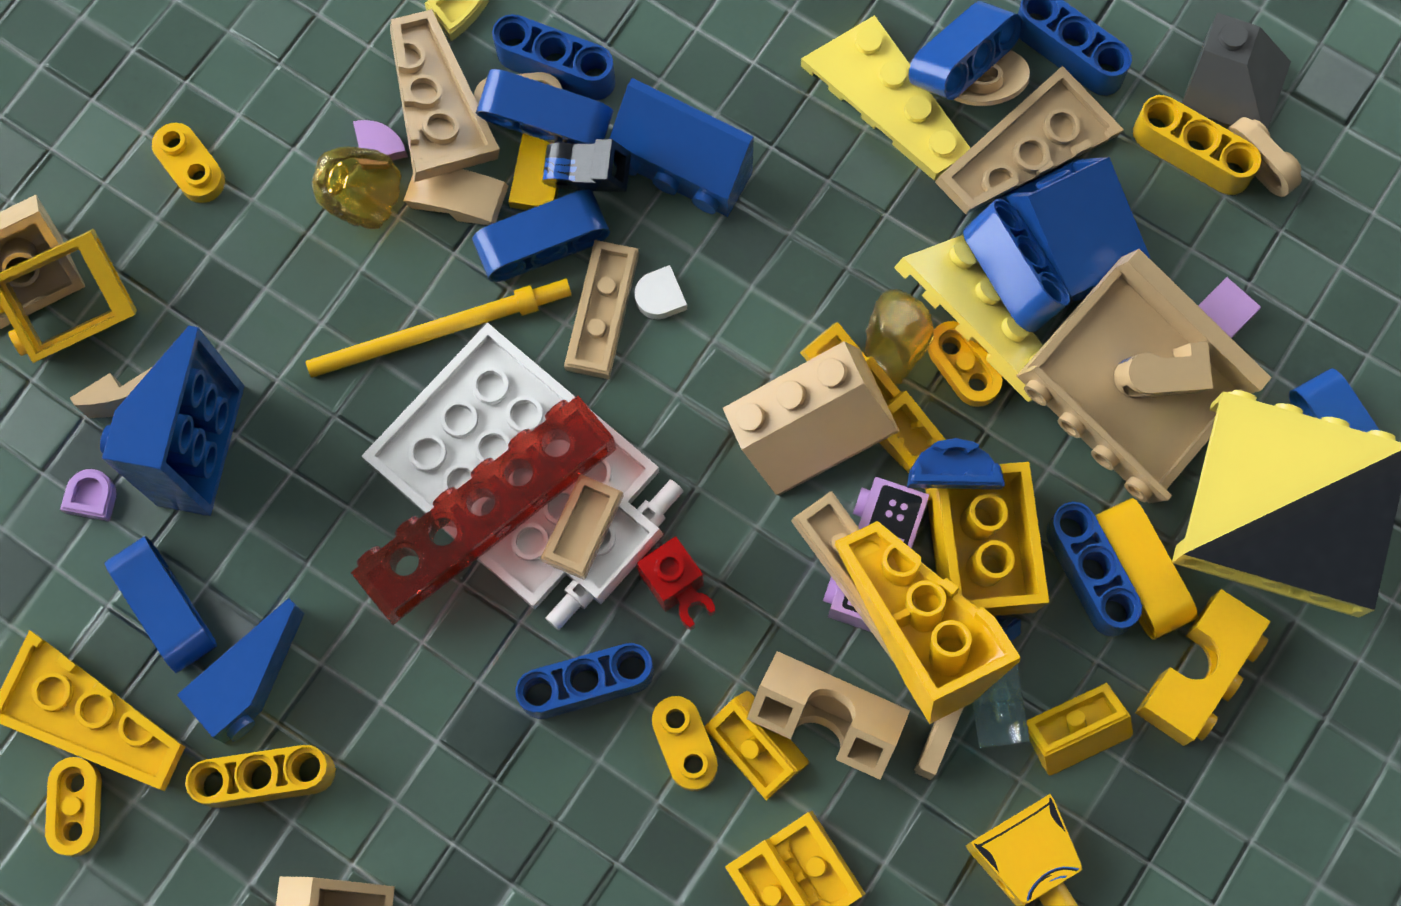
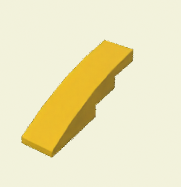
M836 322L805 347L800 354L806 361H809L843 341L857 348L859 347L843 327ZM862 352L900 431L879 443L909 473L911 467L923 451L937 441L946 439L907 391H900L872 356L866 357Z

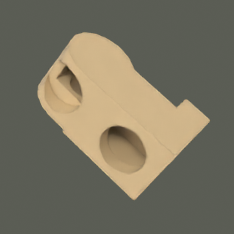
M1208 342L1189 343L1174 348V357L1161 358L1154 353L1145 352L1124 359L1117 365L1114 372L1116 387L1125 396L1133 398L1195 394L1213 389Z

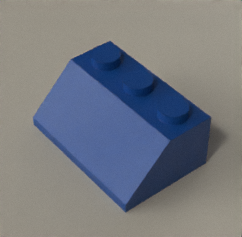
M631 78L609 138L631 152L629 175L639 173L651 179L658 189L667 194L675 195L677 192L692 199V203L706 213L715 214L718 212L728 217L753 173L754 137Z

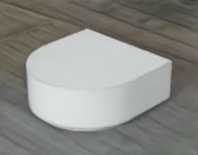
M670 265L650 272L638 281L635 288V301L639 311L646 317L664 319L687 310V303Z

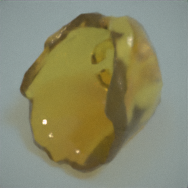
M342 146L324 152L317 159L311 184L316 202L329 214L357 227L379 229L392 214V206L398 201L400 195L399 183L402 176L399 169L393 163L392 158L375 149Z
M886 290L876 301L869 324L865 330L867 339L864 353L866 357L872 356L893 383L901 384L903 379L909 375L914 366L927 352L934 339L933 321L930 311L924 306L923 302L902 290Z

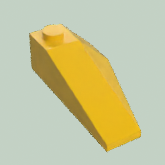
M876 521L835 541V547L905 685L929 724L973 703L1020 662V655L996 618L982 606L978 609L958 592L959 587L947 577L943 580L921 562L919 554L880 522Z

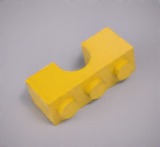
M1220 589L1208 600L1198 618L1185 635L1198 644L1207 655L1209 666L1205 678L1190 679L1169 667L1159 675L1135 714L1183 746L1194 741L1196 737L1203 741L1218 720V717L1212 712L1221 698L1228 702L1240 687L1244 678L1238 674L1239 670L1247 659L1253 663L1268 643L1269 639L1263 633L1271 621Z

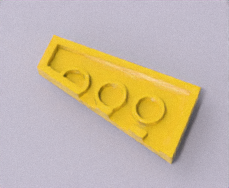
M29 630L0 689V724L165 791L186 746L38 634Z

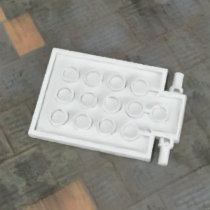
M486 323L362 455L367 464L534 610L566 575L572 579L571 583L564 589L566 595L545 617L558 631L580 607L585 609L593 599L600 605L637 565V562L663 536L662 531L658 528L666 519L663 514L684 492L676 482L670 479L650 502L645 500L637 509L632 506L631 503L659 473V467L489 323ZM580 474L620 490L624 494L585 580L550 566L540 559Z

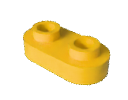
M169 123L162 126L155 133L152 140V150L159 162L184 195L191 201L206 203L216 199L222 193L225 186V176L218 163L187 125ZM180 139V143L177 146L168 147L170 141ZM205 171L203 178L192 180L196 172Z
M957 321L941 323L933 330L928 342V354L932 362L964 403L974 407L990 404L998 396L1003 379L987 362V351L980 344L971 340L967 341L955 329L959 325ZM946 343H953L958 347L959 352L948 354L943 350L942 346ZM979 379L984 383L985 389L976 391L970 387L969 381Z
M671 696L663 699L653 711L652 727L675 783L685 790L699 791L705 789L716 777L718 762L696 706L684 697ZM670 713H682L685 717L684 724L679 728L670 727L666 722ZM691 756L700 758L703 762L702 769L698 773L687 772L684 768L687 758Z
M69 757L59 761L50 771L47 782L46 841L53 851L70 857L81 856L89 852L97 843L100 833L102 778L98 768L90 761L82 758ZM82 775L84 786L81 790L74 792L71 788L72 780L76 776ZM79 823L82 827V834L79 839L72 841L69 837V830L74 824Z

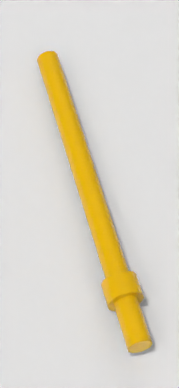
M567 278L532 289L531 285L513 290L515 295L306 360L310 377L313 378L520 312L521 316L537 312L539 311L538 306L572 296Z

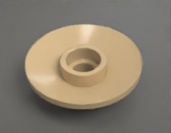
M1010 50L954 100L973 106H990L1009 101L1018 96L1027 87L1030 79L1029 65L1022 56Z

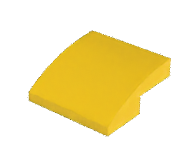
M813 811L807 812L772 837L762 841L725 866L749 906H849L866 894Z

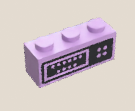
M875 477L871 490L861 488L853 512L854 515L861 517L858 528L862 529L878 521L912 548L929 494ZM831 577L823 599L824 602L832 604L828 617L871 632Z

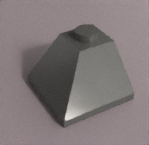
M1217 12L1204 38L1182 104L1224 128H1229L1240 118L1246 117L1251 120L1260 121L1268 129L1291 61L1260 26Z

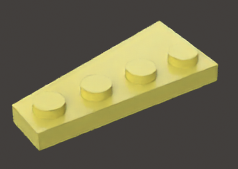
M875 15L801 58V67L812 76L814 74L828 85V90L841 101L843 99L861 113V118L873 129L877 127L893 141L892 145L934 181L970 149V146L933 95L910 83L909 62Z
M960 235L903 257L894 268L905 279L911 275L926 290L922 296L935 309L941 305L959 323L955 329L967 341L971 340L980 344L988 352L987 362L1027 402L1032 401L1024 390L1025 384L1017 377V374L1043 345L1033 332L1026 331L1012 318L966 243L964 236Z

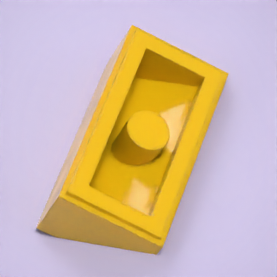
M1107 682L1022 722V726L1049 776L1131 738L1133 735L1131 715Z
M745 691L734 697L704 727L762 797L768 800L809 764V760L791 739L747 720L755 697L749 691Z

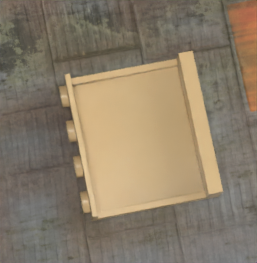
M1140 249L1122 256L1017 374V377L1025 384L1024 390L1033 401L1042 406L1047 405L1059 417L1057 420L1058 424L1065 432L1075 438H1081L1093 449L1091 455L1101 466L1117 472L1126 481L1124 484L1126 490L1139 501L1148 503L1168 501L1172 495L1167 491L1168 487L1210 439L1216 412L1210 411L1211 403L1223 391L1227 393L1233 392V390H1241L1248 393L1259 392L1272 378ZM1208 342L1213 389L1195 394L1133 398L1125 396L1116 387L1114 372L1117 365L1124 359L1145 352L1154 353L1161 358L1174 357V348L1189 343Z

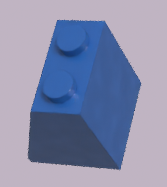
M1110 157L1076 159L999 197V199L1010 203L1021 215L1073 301L1084 299L1122 256L1140 249L1150 259Z

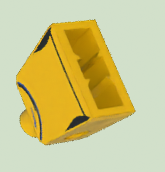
M1051 794L965 845L970 854L1016 906H1025L1036 898H1039L1043 906H1078L1064 881L1083 869Z

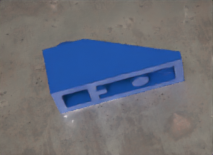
M288 598L177 694L214 739L224 744L230 739L234 742L242 738L254 727L255 721L253 719L263 710L304 616V612L291 599Z

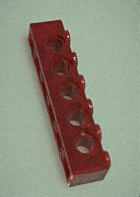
M579 395L569 403L567 400H562L555 404L546 413V420L533 431L525 429L518 433L508 443L509 449L495 460L487 458L472 470L470 473L472 478L458 489L450 487L442 492L433 501L434 508L420 519L414 516L406 520L395 531L396 537L382 548L375 546L369 549L357 560L356 564L358 567L351 571V574L392 625L396 624L575 483L580 474L585 475L616 450L614 437ZM554 440H565L570 444L568 451L558 457L545 453L546 447ZM526 468L533 472L531 480L523 486H514L508 482L511 473L517 469ZM489 497L495 500L494 508L490 513L483 516L471 513L472 505L479 498ZM451 526L457 529L456 538L450 544L440 546L434 543V536L442 527ZM406 556L418 557V567L412 574L406 576L396 574L397 564L402 558Z

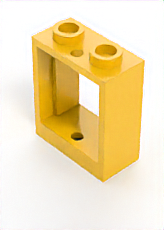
M94 229L0 272V315L5 313L14 328L8 334L20 356L28 354L32 363L130 318L137 311ZM79 250L111 310L42 342L9 282Z

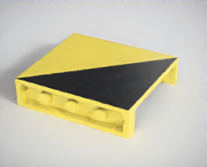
M1233 390V392L1228 393L1223 391L1210 406V411L1216 412L1186 537L1176 545L1172 563L1358 618L1374 611L1401 495V442L1396 441L1395 435L1385 431L1370 430L1363 432L1349 428L1350 424L1340 418L1322 417L1318 419L1304 415L1301 408L1291 404L1279 403L1273 406L1256 401L1257 397L1245 391Z

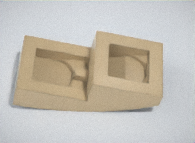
M464 169L414 182V175H412L403 201L412 209L449 213L459 222L491 225L497 221L508 185L504 181Z
M150 369L124 385L109 373L73 395L70 399L88 418L112 417L117 407Z

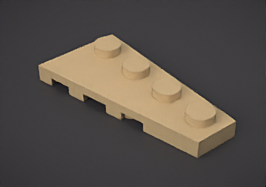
M433 10L391 19L390 34L414 182L498 159L500 148L486 120L476 114L478 103Z
M1062 66L942 173L935 183L965 214H968L1119 136L1124 129Z

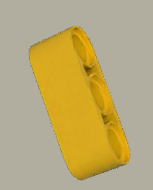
M1156 95L1149 98L1144 103L1133 127V136L1141 147L1226 195H1236L1243 192L1261 165V154L1252 143L1165 95ZM1156 118L1161 120L1166 127H1156L1150 123L1149 119ZM1188 141L1199 142L1205 150L1194 149L1189 145ZM1227 163L1238 164L1244 173L1234 172Z
M1130 498L1096 514V519L1140 597L1142 614L1138 621L1145 633L1152 640H1155L1198 618L1196 605L1145 511L1137 500Z
M299 745L197 762L190 768L186 776L185 786L187 793L193 800L212 808H224L320 793L331 786L335 778L336 768L334 761L325 752L312 745ZM317 757L320 762V771L317 777L311 781L303 782L299 775L302 763L306 759ZM269 765L272 772L269 783L261 789H255L251 781L252 774L259 766ZM220 772L223 778V785L217 794L208 797L204 791V782L211 773Z

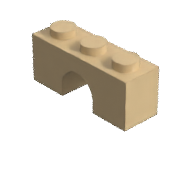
M777 651L758 688L747 720L789 739L792 738L794 731L801 724L817 723L833 731L840 741V750L836 757L837 761L881 780L898 743L910 710Z

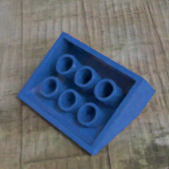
M188 326L117 407L111 425H107L102 432L100 450L103 454L102 459L156 506L211 516L244 384L199 327Z

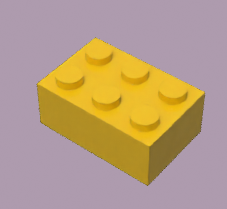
M1029 462L999 464L1005 486L1002 489L926 488V494H929L927 504L936 573L943 580L947 577L959 587L958 592L978 609L982 606L993 616L1035 613L1049 603Z

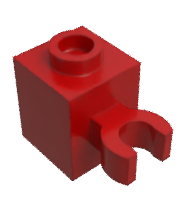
M676 536L637 562L640 577L663 610L666 612L676 604H679L680 620L687 629L692 630L695 628V623L688 614L691 607L701 605L710 616L715 614V605L712 599L706 594L696 592L704 586L703 573Z

